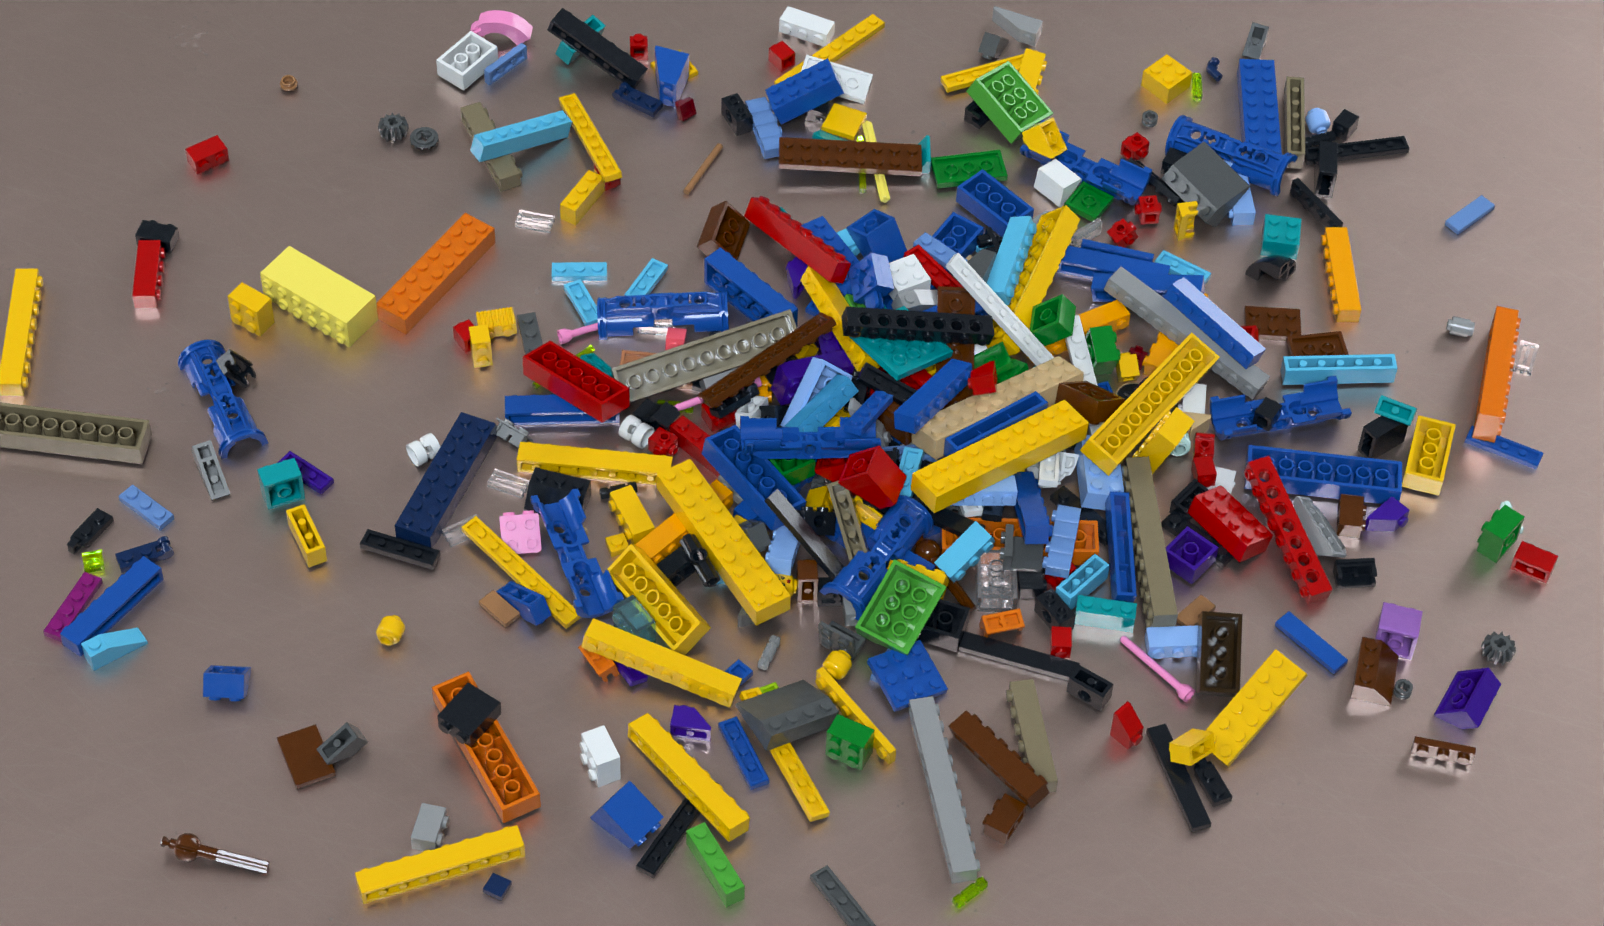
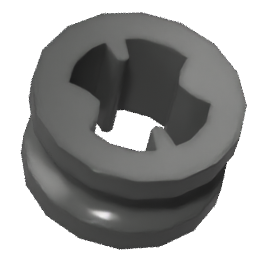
M1148 110L1143 113V125L1154 127L1157 124L1158 115L1156 112Z
M1398 680L1393 690L1394 695L1399 699H1408L1411 696L1413 685L1409 680Z

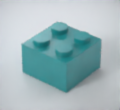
M1265 214L1260 255H1278L1297 260L1302 219Z
M295 458L257 469L261 494L268 510L305 499L302 474Z

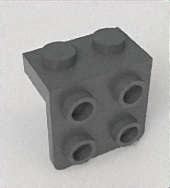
M1006 524L1005 532L1001 531L1000 543L1004 544V548L1000 547V559H1003V570L1041 572L1043 544H1025L1023 537L1013 536L1014 525Z
M822 621L818 624L819 642L827 649L843 650L850 655L851 660L855 659L866 643V638L834 621H831L829 625Z

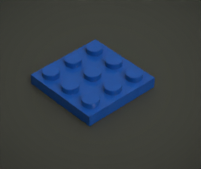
M921 640L915 642L908 656L890 650L867 660L868 666L894 712L909 707V700L931 696L934 698L945 694L948 690Z

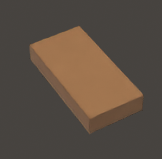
M494 590L479 600V605L505 628L520 618V612Z
M1200 595L1178 614L1177 623L1181 626L1198 625V615L1202 611L1213 612L1216 605L1203 595Z

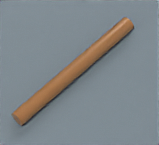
M718 143L684 188V194H690L723 149L722 144Z

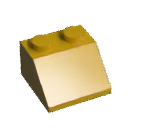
M1053 117L1022 132L1023 141L1030 150L1050 159L1068 150Z

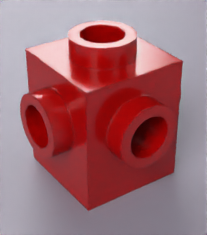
M1136 132L1122 142L1120 154L1127 160L1130 157L1138 160L1143 159L1149 153L1150 142Z
M1157 196L1138 197V203L1135 204V214L1139 216L1140 224L1158 223L1162 207L1161 203L1157 200Z
M1124 218L1115 222L1107 231L1111 240L1117 246L1124 248L1132 245L1138 238L1135 232L1137 230L1135 225L1131 221L1127 223Z
M659 427L648 438V450L654 455L674 456L678 452V437L662 427Z

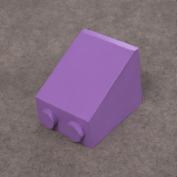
M1383 602L1375 639L1383 641L1399 657L1412 660L1419 637L1423 611Z

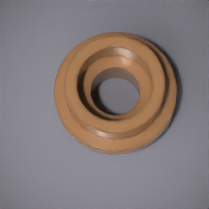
M285 75L280 81V87L284 91H293L298 86L297 80L292 75Z

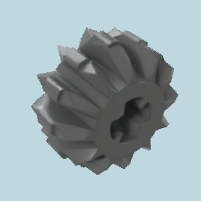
M393 113L391 115L385 114L384 118H380L378 126L381 137L385 138L387 142L393 140L394 143L397 139L402 141L403 137H407L409 129L405 117H401L400 113L397 115Z
M1495 631L1491 635L1487 634L1481 645L1482 656L1487 657V662L1494 661V665L1498 662L1504 665L1506 662H1510L1513 655H1515V641L1510 640V635L1504 636L1503 632L1499 635Z

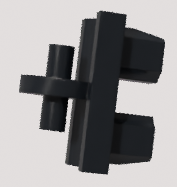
M989 227L986 228L985 234L977 236V244L979 248L988 246V248H985L986 250L996 252L997 254L1003 237L1000 235L995 236L992 228Z

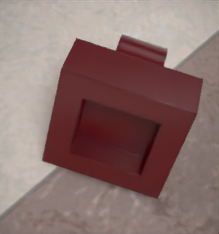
M687 97L684 100L680 99L675 102L679 120L685 121L697 114L693 98Z
M1136 345L1135 348L1131 347L1129 352L1137 355L1139 370H1142L1143 360L1149 353L1143 351V347Z

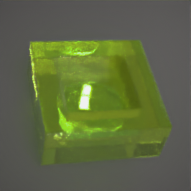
M102 550L82 553L85 572L105 570Z

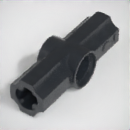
M689 533L684 535L679 543L691 562L692 569L698 574L705 587L711 588L716 586L720 581V577L709 560L707 551L702 548L695 534Z

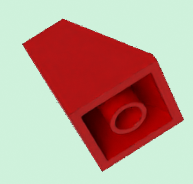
M879 445L850 454L838 483L879 509L892 507L897 503L907 476Z

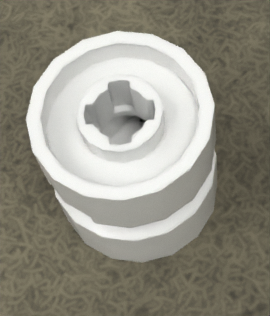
M629 415L622 422L618 432L620 437L631 441L638 448L644 449L648 445V438L655 432V429L645 422L642 423L634 415Z
M432 433L422 436L420 441L415 440L406 445L407 454L412 463L417 467L428 462V458L434 459L440 449V444Z

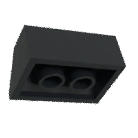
M535 467L529 481L524 511L534 510L530 500L531 496L538 495L540 502L544 505L558 503L572 489L578 488L581 494L579 501L585 512L591 496V480Z

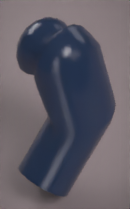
M1212 57L1207 63L1206 71L1213 79L1219 81L1223 76L1217 70L1220 61L1218 58Z

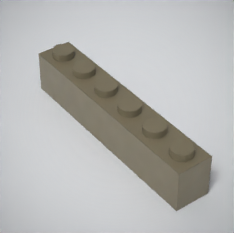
M1287 76L1284 87V154L1289 152L1298 157L1296 162H1290L1286 168L1302 169L1305 158L1304 78Z
M481 102L460 108L461 121L472 141L474 135L496 129L493 119H489L487 108H483ZM508 154L484 161L500 192L521 186L520 178H522V172L519 167H516L513 155L510 156Z
M838 481L827 484L848 558L851 561L858 551L866 553L869 552V548L852 492L841 486ZM873 562L868 566L870 569L874 566ZM864 572L858 573L860 579L868 580V576Z
M1034 679L1011 681L1009 690H1006L1007 702H1011L1010 716L1011 719L1015 720L1014 733L1015 736L1019 737L1018 751L1023 754L1022 762L1024 764L1026 762L1029 763L1037 776L1041 775L1048 782L1046 786L1049 793L1056 792L1058 779Z

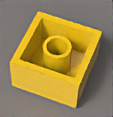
M1166 54L1143 71L1141 86L1167 104L1190 88L1193 72Z
M243 282L227 296L231 320L235 324L245 327L249 332L262 336L275 323L270 297Z

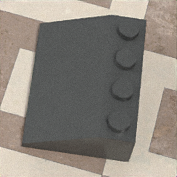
M1205 141L1174 163L1161 178L1184 202L1197 201L1198 207L1196 210H1198V216L1205 223L1216 227L1251 187Z
M805 680L735 704L766 751L828 729L837 714H839V710L831 699Z

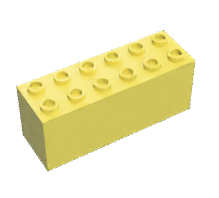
M288 246L260 272L263 294L270 297L273 303L348 347H351L378 320L376 296L291 246Z

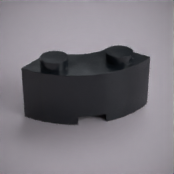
M647 398L632 415L639 418L642 423L645 422L652 426L656 431L659 427L666 430L681 413L668 402L657 404Z

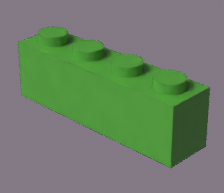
M701 823L686 830V844L725 907L745 898V886L706 823Z

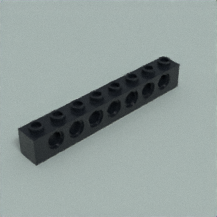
M847 306L842 314L843 336H850L852 338L868 337L870 339L917 340L984 346L989 345L994 337L992 316Z

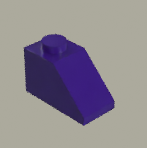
M796 256L786 266L787 281L794 299H797L805 289L800 280L808 267L807 264Z
M1390 497L1367 517L1365 530L1394 532L1399 527L1403 528L1407 524L1410 510L1394 497Z
M674 705L670 724V734L672 737L711 742V726L694 707L687 705Z

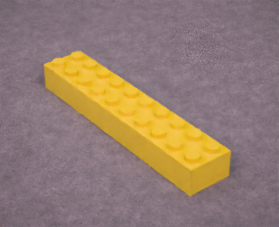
M1067 205L1041 215L1036 225L1037 231L1033 236L1032 246L1029 248L1028 257L1023 265V271L1019 276V283L1014 290V297H1012L1010 304L1007 305L1028 329L1031 324L1033 306L1040 304L1045 298L1046 291L1053 282V276L1059 269L1061 259L1065 256V251L1072 241L1071 238L1078 228L1077 225L1080 218ZM993 319L994 337L991 343L986 345L987 349L1003 341L1009 356L1016 355L1021 349Z
M1191 332L1086 441L1080 451L1109 476L1157 426L1165 414L1171 411L1203 378L1220 356Z
M1066 400L1060 401L912 474L911 490L933 513H936L1085 440L1089 422Z
M688 459L656 474L658 491L690 534H695L702 548L707 551L708 558L715 570L753 623L757 626L790 610L791 595L692 460Z

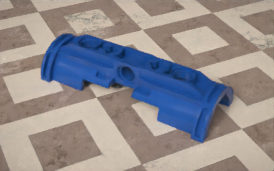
M1185 115L1177 118L1167 138L1165 155L1170 147L1188 154L1205 141L1222 159L1232 162L1231 168L1237 173L1249 177V183L1270 190L1271 195L1278 197L1282 175L1290 162H1296L1297 155L1289 152L1281 154L1247 141L1243 143L1240 140L1229 137L1225 133L1194 123L1191 117ZM1194 132L1201 133L1198 139L1191 138ZM1213 139H1215L1216 142H1212L1211 144H1209L1208 140L1212 141ZM1247 151L1248 154L1241 155L1242 152ZM1259 155H1264L1265 160L1263 162H1257L1255 160L1256 157Z
M1060 131L1068 150L1054 158L1082 179L1080 183L1084 181L1114 196L1118 200L1129 203V205H1134L1138 202V197L1142 196L1148 185L1152 169L1146 166L1143 169L1124 159L1120 160L1119 165L1103 158L1096 163L1083 157L1086 150L1068 143L1070 135ZM1024 144L1020 148L1021 155L1033 158L1042 165L1052 161V159L1030 150Z
M719 291V293H655L650 295L616 296L613 298L598 297L597 321L599 340H608V337L633 336V328L654 327V320L672 319L673 326L694 325L695 332H723L729 330L728 291Z
M207 339L197 341L186 347L179 355L178 366L180 370H185L192 388L196 385L201 397L210 394L214 406L209 407L207 411L214 424L213 434L219 444L218 454L220 458L228 457V452L235 445V442L249 437L260 441L262 446L268 444L265 434L257 428L241 397L237 398L233 394L231 387L236 385L235 382L223 375L216 362L226 352L223 345L216 340ZM206 359L212 360L210 364H203L202 362ZM212 370H213L214 374L216 375V376H214V377H213V375H211V372H210V371H212ZM232 413L238 415L234 419L228 418V415Z
M1330 376L1325 381L1304 384L1303 392L1283 395L1284 403H1279L1282 405L1280 417L1269 432L1324 422L1329 419L1337 418L1342 420L1350 418L1352 414L1350 408L1342 409L1338 401L1337 377ZM1245 394L1221 399L1218 396L1210 397L1211 421L1218 439L1222 441L1232 437L1267 432V430L1257 426V424H1253L1254 413L1264 399L1245 402ZM1315 411L1318 414L1311 416L1308 412ZM1240 423H1241V424H1244V425H1246V426L1237 427V424H1240Z
M740 416L742 455H754L761 459L849 458V455L879 445L881 447V438H876V421L862 436L843 431L844 424L850 417H840V427H818V432H799L798 427H776L777 418H749V416Z
M578 488L572 489L558 503L544 505L540 502L538 495L531 496L530 500L533 508L541 515L554 549L557 550L558 558L575 598L573 606L577 615L582 618H596L615 610L624 600L622 592H617L609 571L605 570L603 574L597 559H587L582 545L589 543V539L582 525L586 520V516L579 501L581 494ZM561 527L564 532L558 533L554 528ZM586 590L590 593V596H583L580 591Z
M899 495L897 503L886 511L876 524L878 527L869 537L876 542L873 548L866 553L858 551L850 563L840 570L833 581L826 583L819 591L823 595L828 593L840 594L850 601L856 612L855 619L858 621L888 570L885 567L890 557L893 555L897 559H902L908 550H912L924 533L928 535L933 528V519L928 510L911 497ZM900 519L907 520L909 526H902L900 524ZM896 530H898L899 534L896 536L895 539L892 538L891 536L895 533ZM871 562L875 564L872 569L868 567ZM864 572L868 576V580L860 579L858 573Z

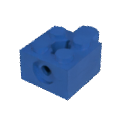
M870 253L848 271L853 299L855 303L866 305V308L883 309V297L894 290L889 260L887 256Z

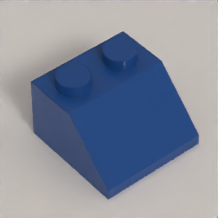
M211 665L203 673V697H209V700L213 701L221 700V698H229V701H241L248 693L251 667Z

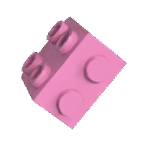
M530 510L523 511L521 515H515V512L503 513V516H499L501 539L515 553L527 554L541 551L538 513Z

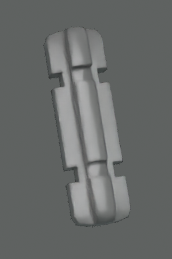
M770 636L769 643H767L761 655L762 657L758 661L757 667L759 669H768L769 663L777 651L776 648L780 644V637Z

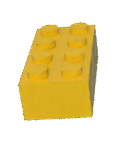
M1177 407L1172 413L1168 411L1132 457H1149L1153 474L1175 449L1195 421Z
M1418 415L1402 487L1439 496L1456 424Z

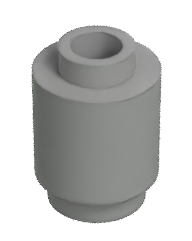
M1453 316L1452 320L1448 319L1446 330H1449L1451 335L1466 338L1467 336L1472 337L1475 322H1471L1470 319Z

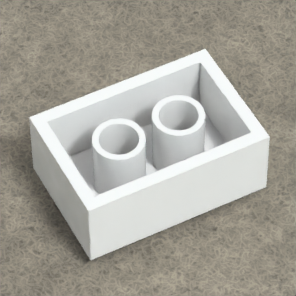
M470 31L436 60L437 75L465 90L484 74V69L498 60V48L496 45Z

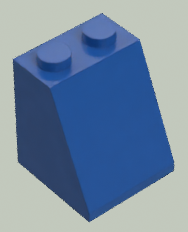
M655 46V75L659 100L666 106L676 107L675 102L681 98L689 78V54Z
M873 209L846 227L863 257L870 253L887 256L890 263L903 258L904 252L907 251L895 218L876 209Z
M629 781L590 818L631 849L635 844L639 847L647 839L645 835L649 831L654 833L661 826L659 821L664 816Z

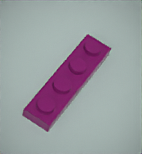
M84 572L44 629V636L62 642L60 633L64 627L69 626L84 611L102 585V578Z

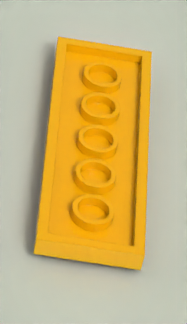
M1275 649L1205 730L1213 732L1214 752L1211 754L1229 768L1308 676L1307 673Z

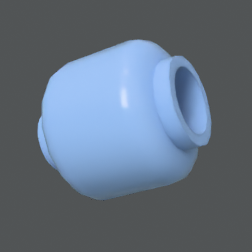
M1320 108L1311 109L1305 117V122L1311 133H1326L1331 125L1327 112Z

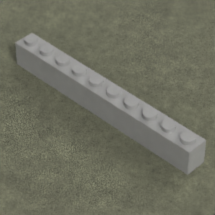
M1120 267L1108 279L1104 290L1109 295L1116 298L1176 344L1180 345L1191 332L1220 356L1211 370L1253 400L1264 388L1270 378L1268 374L1255 365L1245 369L1175 306L1126 269Z
M933 696L909 700L908 712L951 882L953 884L976 880L977 872L980 871V862L974 856L976 853L975 843L970 841V824L965 822L967 817L965 806H961V790L956 787L958 782L957 774L951 768L953 766L952 755L947 752V749H949L948 739L943 737L944 724L942 720L939 721V705L935 704Z

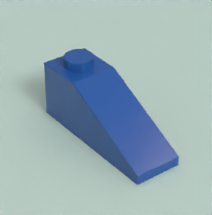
M510 581L496 591L520 612V616L524 620L536 626L545 622L552 615L543 595L513 581Z

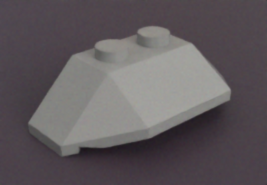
M1296 496L1294 498V509L1316 555L1345 558L1347 556L1345 546L1327 518L1313 505L1310 497Z

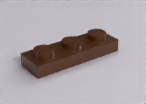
M1415 736L1411 747V754L1418 755L1419 757L1452 761L1462 765H1472L1476 753V747Z

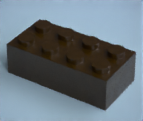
M1202 611L1198 615L1196 694L1235 697L1240 691L1242 614Z

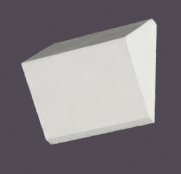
M1054 159L1038 168L1034 188L1058 207H1062L1082 179L1057 159Z

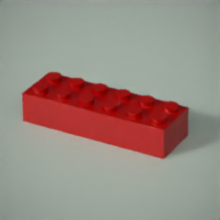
M548 341L523 356V375L601 423L630 406L629 387L552 341Z

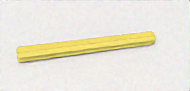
M866 120L865 123H862L866 142H877L873 124ZM874 174L879 199L881 202L887 203L890 200V194L885 174Z

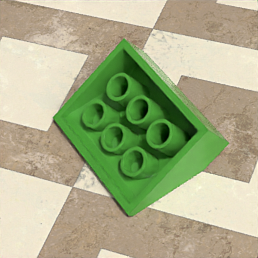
M1009 61L977 78L966 91L1011 144L1023 138V131L1053 115L1051 109Z
M894 559L855 626L857 634L876 644L908 656L947 586Z

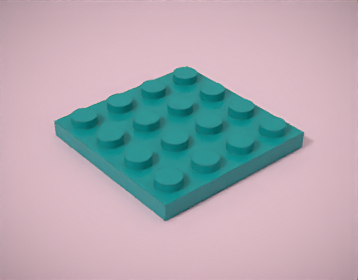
M902 306V307H900V308H898V309H895V310H908V309H907L905 306ZM850 337L887 373L894 377L896 381L948 359L953 354V350L942 342Z

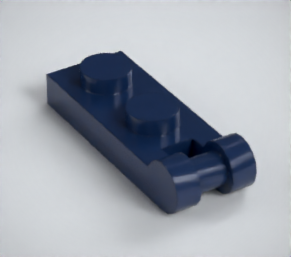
M622 82L619 85V89L612 93L615 100L651 117H654L663 107L662 101L630 87L626 82Z
M162 536L157 541L116 553L115 556L121 573L127 572L143 556L153 563L172 557L174 551L169 546V538Z

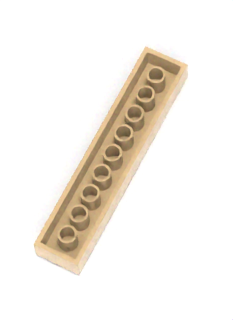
M1060 356L1055 357L997 384L995 393L973 395L940 410L916 434L912 433V443L937 460L945 456V438L1035 391L1048 402V407L1055 404L1059 383L1083 381L1084 372Z

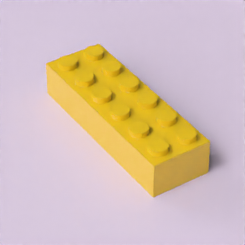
M630 544L607 569L614 584L673 651L686 655L711 629L710 625L643 549Z

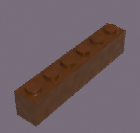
M966 710L948 726L952 735L1027 804L1030 809L1034 808L1049 794L1046 786L1048 782L1041 775L1037 776L1029 763L1026 762L1024 764L1016 751H1010L1002 738L997 739L989 726L984 727L976 714L971 715Z

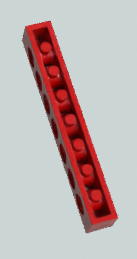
M1270 456L1248 462L1244 470L1245 478L1252 486V493L1260 503V510L1268 520V527L1275 535L1276 544L1283 552L1284 561L1291 569V576L1299 586L1301 597L1305 599L1307 604L1328 598L1333 589Z

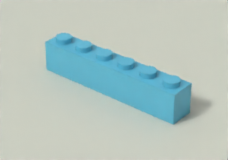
M561 110L474 135L470 151L479 162L564 139L569 135L572 121Z
M1031 216L1010 217L987 281L988 286L1006 305H1009L1012 297H1014L1015 287L1019 283L1020 273L1023 271L1025 259H1027L1029 248L1032 246L1033 236L1037 231L1036 224L1033 223Z
M1395 354L1283 356L1280 372L1283 385H1304L1325 381L1330 376L1337 377V384L1394 383L1398 368Z

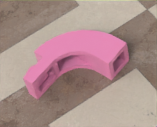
M491 10L481 13L479 20L471 25L470 31L481 37L489 33H500L509 37L516 45H519L531 38L533 26L514 13Z

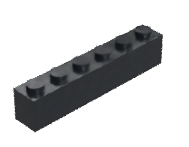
M562 8L551 20L547 29L550 33L620 83L626 82L630 87L635 88L644 78L648 68L618 48L613 42L604 38L599 32L590 28L585 22L576 18L571 12Z

